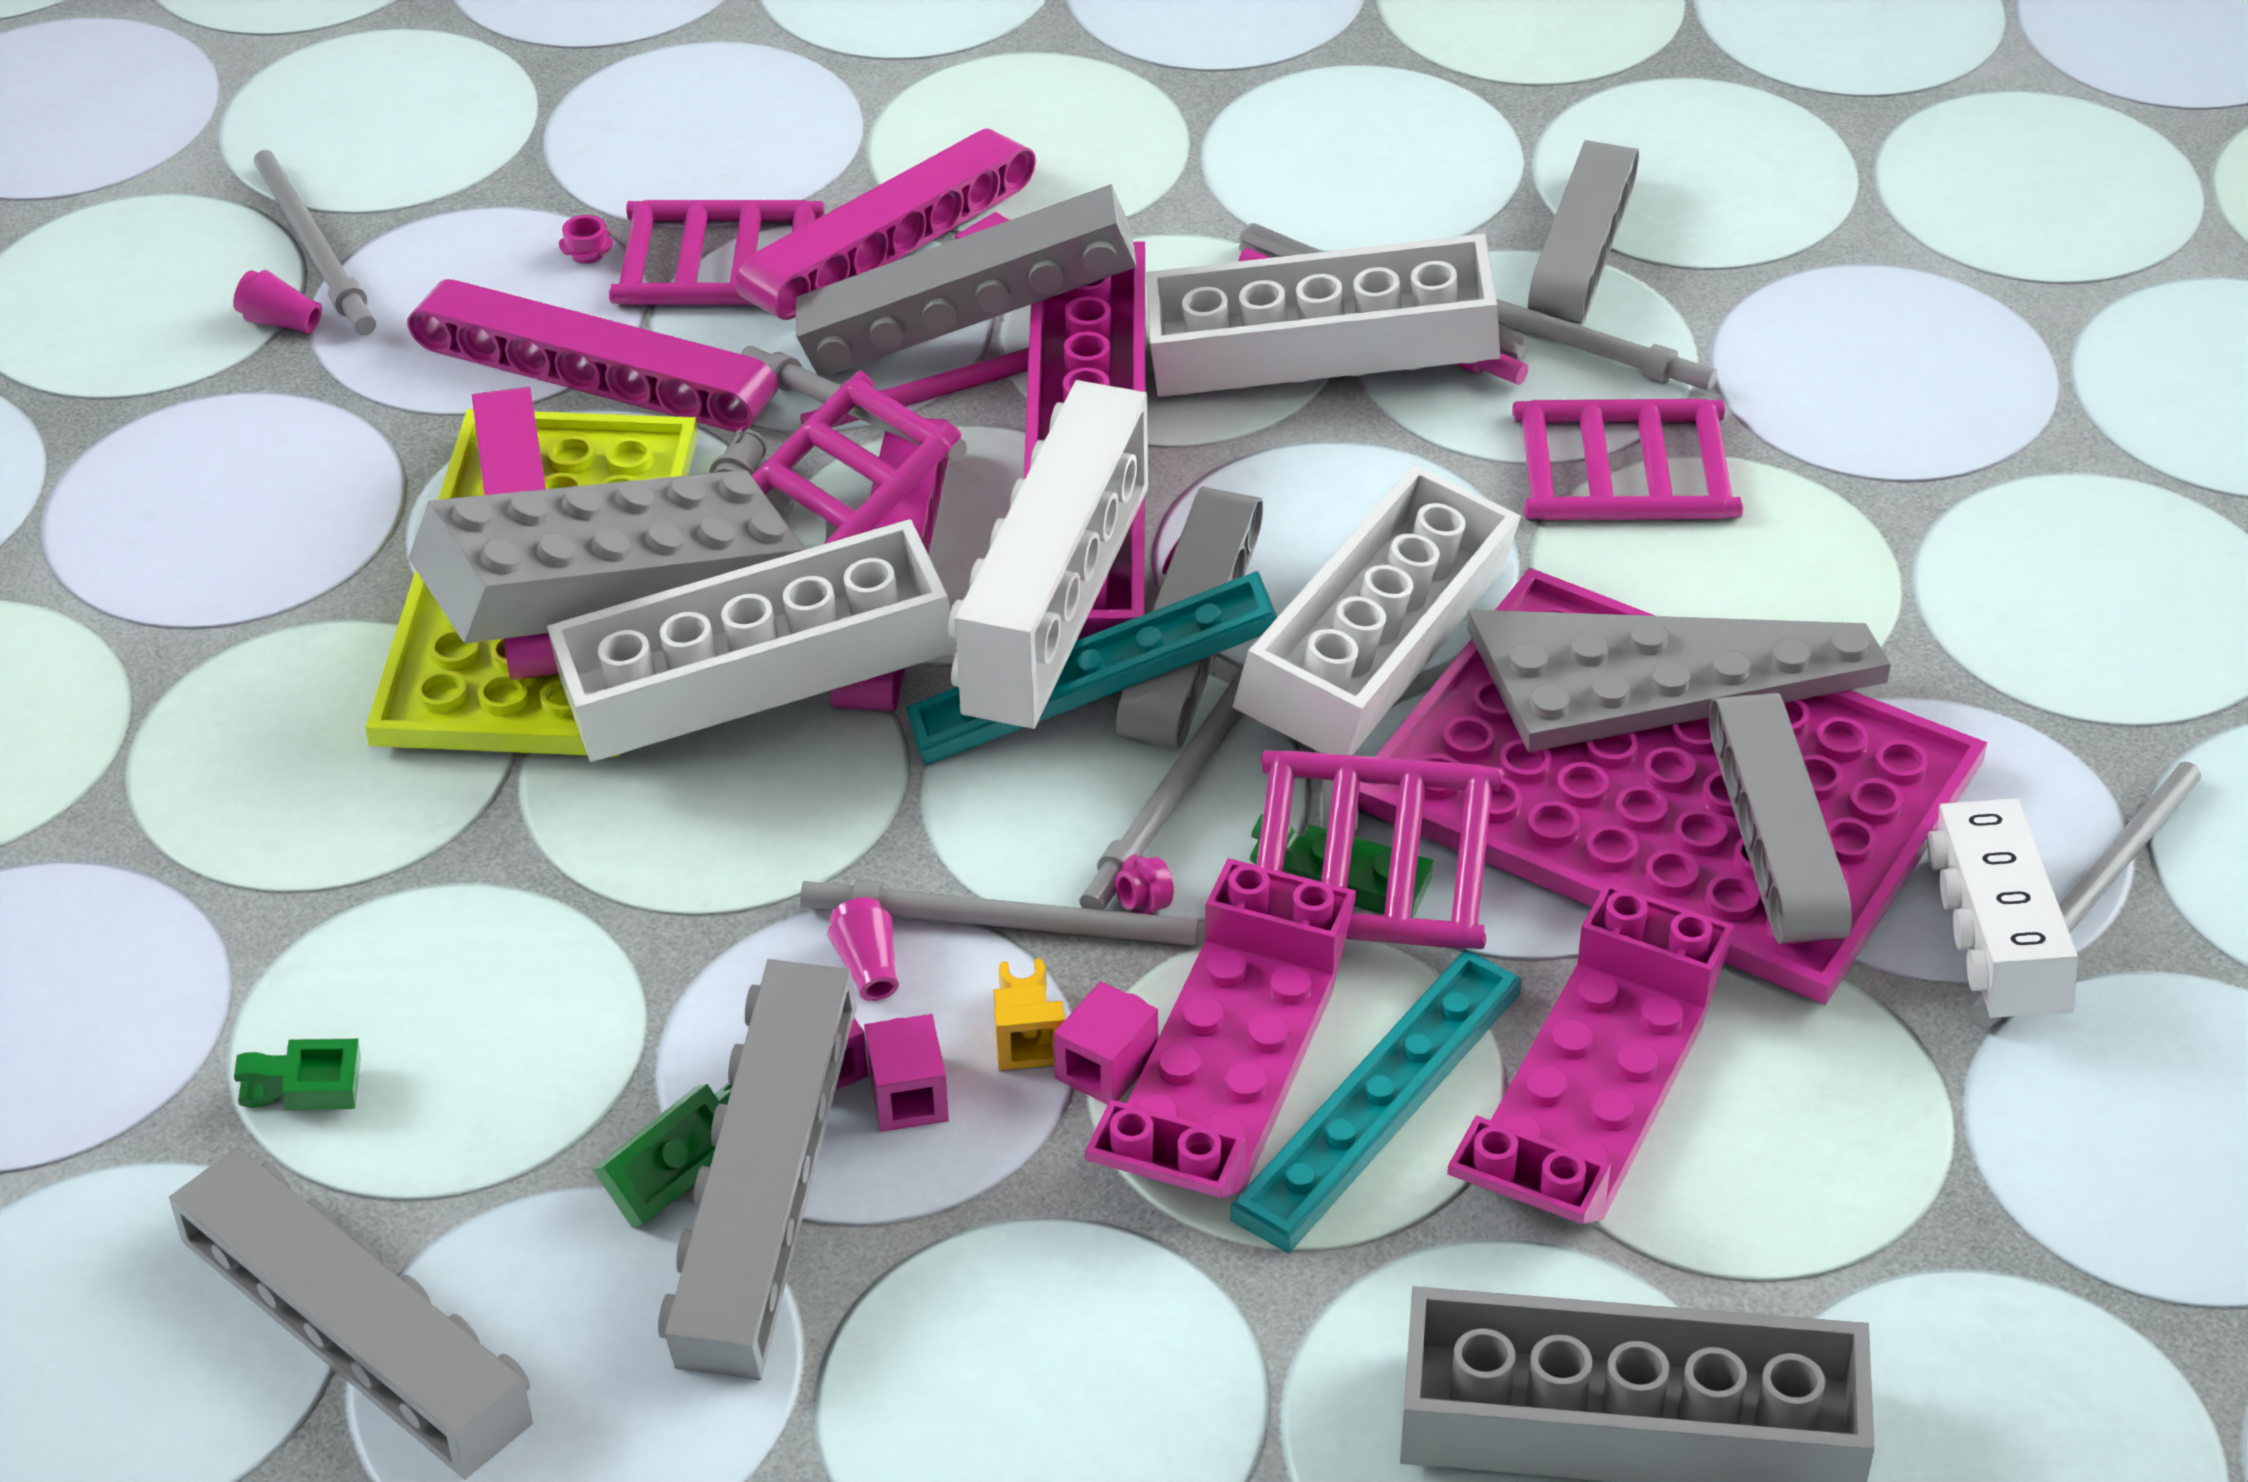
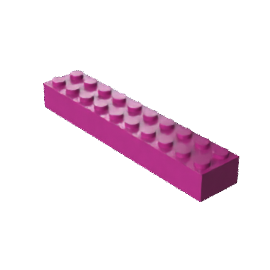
M1145 241L1133 242L1137 267L1031 304L1024 479H1026L1030 471L1032 452L1038 440L1045 441L1050 432V421L1055 405L1058 402H1065L1076 380L1146 392ZM1066 334L1065 339L1058 340L1056 338V335ZM1145 496L1077 640L1145 614Z

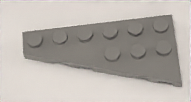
M1468 609L1467 629L1528 752L1709 718L1710 704L1713 698L1779 693L1783 702L1786 703L1888 683L1891 663L1866 623Z

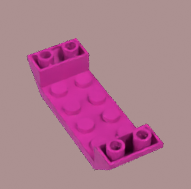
M1228 858L1205 904V943L1128 1102L1123 1103L1110 1099L1085 1150V1160L1218 1198H1225L1243 1192L1248 1185L1333 993L1354 908L1356 891Z
M1606 882L1581 926L1578 962L1491 1120L1475 1116L1448 1164L1447 1175L1580 1224L1604 1219L1703 1027L1733 936L1734 925Z

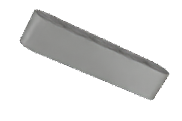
M1589 140L1584 141L1537 261L1529 290L1528 309L1555 318L1585 322L1632 194L1638 169L1639 149Z
M1203 486L1198 489L1153 611L1245 576L1261 529L1263 518L1262 498ZM1216 654L1123 689L1116 717L1117 735L1180 749L1187 738Z
M1779 693L1713 698L1709 711L1713 748L1776 942L1778 944L1849 937L1852 914L1848 888L1781 695Z

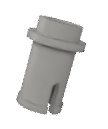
M742 429L737 430L732 435L724 455L719 456L713 461L709 473L747 470L752 476L767 451V444L764 438L758 432L747 429L741 441L743 431Z

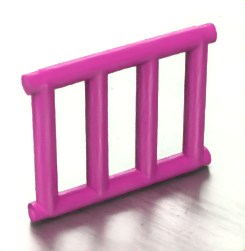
M807 200L628 201L626 213L628 220H631L620 282L619 284H611L609 300L612 304L754 305L740 297L736 291L735 283L736 276L743 262L753 253L757 252L761 221H793L792 232L823 216L825 211L824 203L822 201ZM653 221H685L674 283H642ZM707 221H739L729 283H697Z
M859 370L752 475V478L765 495L775 487L838 528L822 544L824 545L871 531L950 451L951 447L962 437L961 431L949 422H945L939 427L873 388L874 383L869 376ZM857 405L922 445L897 469L832 428ZM816 446L880 487L855 511L791 469Z
M1708 399L1515 401L1512 405V414L1515 422H1522L1531 498H1526L1524 517L1526 519L1542 520L1741 518L1744 506L1741 497L1732 496L1719 421L1724 419L1726 409L1724 401ZM1603 422H1638L1649 496H1614ZM1661 422H1696L1708 496H1673ZM1546 423H1580L1590 496H1554Z
M1285 750L1263 751L1261 756L1263 774H1269L1257 866L1283 872L1295 778L1334 780L1321 882L1347 888L1360 782L1399 785L1384 916L1352 913L1346 940L1455 949L1485 948L1487 940L1485 926L1478 925L1491 796L1492 791L1500 790L1504 777L1502 768L1484 767L1474 764ZM1426 787L1465 790L1451 921L1411 918Z

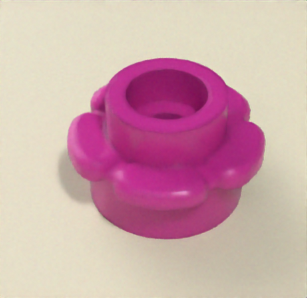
M575 216L567 220L562 227L563 238L559 240V249L564 255H571L572 259L578 263L590 264L597 262L613 246V239L610 237V232L606 229V223L598 216Z
M1131 855L1126 858L1122 871L1118 872L1115 879V890L1120 904L1125 909H1132L1133 913L1152 915V912L1169 907L1174 894L1172 876L1166 863L1159 857H1141L1139 859L1138 855Z

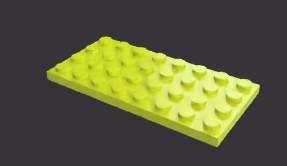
M473 409L466 410L438 500L485 495ZM534 411L546 489L687 476L689 474L698 438L696 417ZM415 570L365 727L369 746L587 755L559 674L510 681L504 639L464 644Z

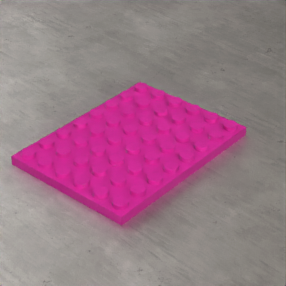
M1530 567L1495 609L1498 611L1656 616ZM1471 638L1375 757L1474 764L1484 767L1502 768L1504 777L1500 790L1492 791L1485 863L1590 907L1594 905L1605 883L1608 882L1733 924L1734 932L1724 963L1826 1005L1927 850L1928 832L1938 830L1939 804L1958 802L1984 762L1988 742L1852 690L1784 703L1848 888L1852 914L1851 931L1847 938L1778 944L1774 938L1715 755L1710 734L1709 718L1528 752ZM1360 782L1358 810L1395 825L1399 785ZM1426 787L1421 836L1459 851L1465 790Z

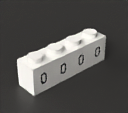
M2019 798L1939 804L1938 830L1929 831L1927 837L1929 864L1932 871L1941 870L1940 891L1944 909H1954L1953 930L1958 950H1968L1967 975L1971 990L1982 992L1990 1018L2074 1012L2078 955Z

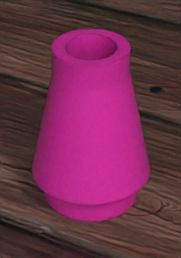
M250 270L246 272L240 279L234 293L233 307L235 311L243 314V318L247 322L294 329L311 334L321 319L322 305L319 302L309 299L268 270L260 272Z
M868 897L855 898L840 904L830 915L831 925L827 931L829 941L845 967L850 969L851 977L856 983L862 999L877 1001L890 997L899 987L895 973L891 914L883 909L876 899Z

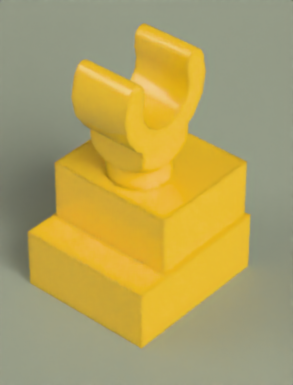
M1041 958L1034 960L1035 972L1027 978L1012 976L1009 971V964L1006 961L1001 962L999 965L1000 989H993L996 1052L999 1071L1055 1065L1054 1032L1065 1021L1063 1001L1047 1002L1046 966Z

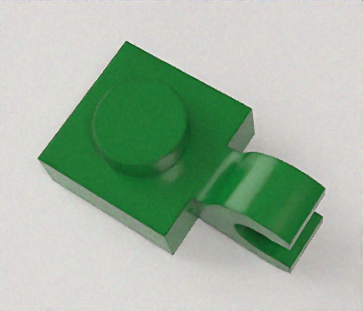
M289 1039L286 1055H266L258 1052L238 1054L236 1057L234 1080L235 1082H241L238 1097L239 1105L249 1108L264 1107L282 1095L284 1110L355 1109L361 1062L359 1039Z

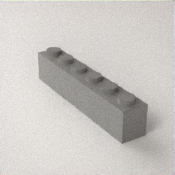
M1112 184L797 296L796 337L816 374L827 377L1135 268L1137 266L1132 228Z
M767 959L761 985L752 984L749 988L745 1004V1024L749 1028L745 1043L734 1045L729 1060L728 1081L729 1085L732 1086L728 1104H719L713 1117L711 1142L713 1147L716 1148L710 1167L701 1166L696 1178L694 1206L696 1209H699L693 1230H683L678 1243L676 1268L677 1272L681 1273L677 1290L675 1295H665L659 1313L658 1334L660 1338L667 1340L675 1368L761 1380L848 1037L857 1008L850 969Z
M237 1146L169 1196L182 1243L464 1480L533 1424L527 1396L530 1382L523 1369L514 1359L506 1354L496 1357L480 1344L476 1333L462 1317L457 1314L447 1317L432 1305L429 1296L414 1278L409 1275H403L399 1278L384 1266L378 1252L367 1240L360 1236L352 1240L337 1227L331 1214L320 1202L315 1199H310L306 1202L293 1192L283 1174L270 1162H264L260 1165Z

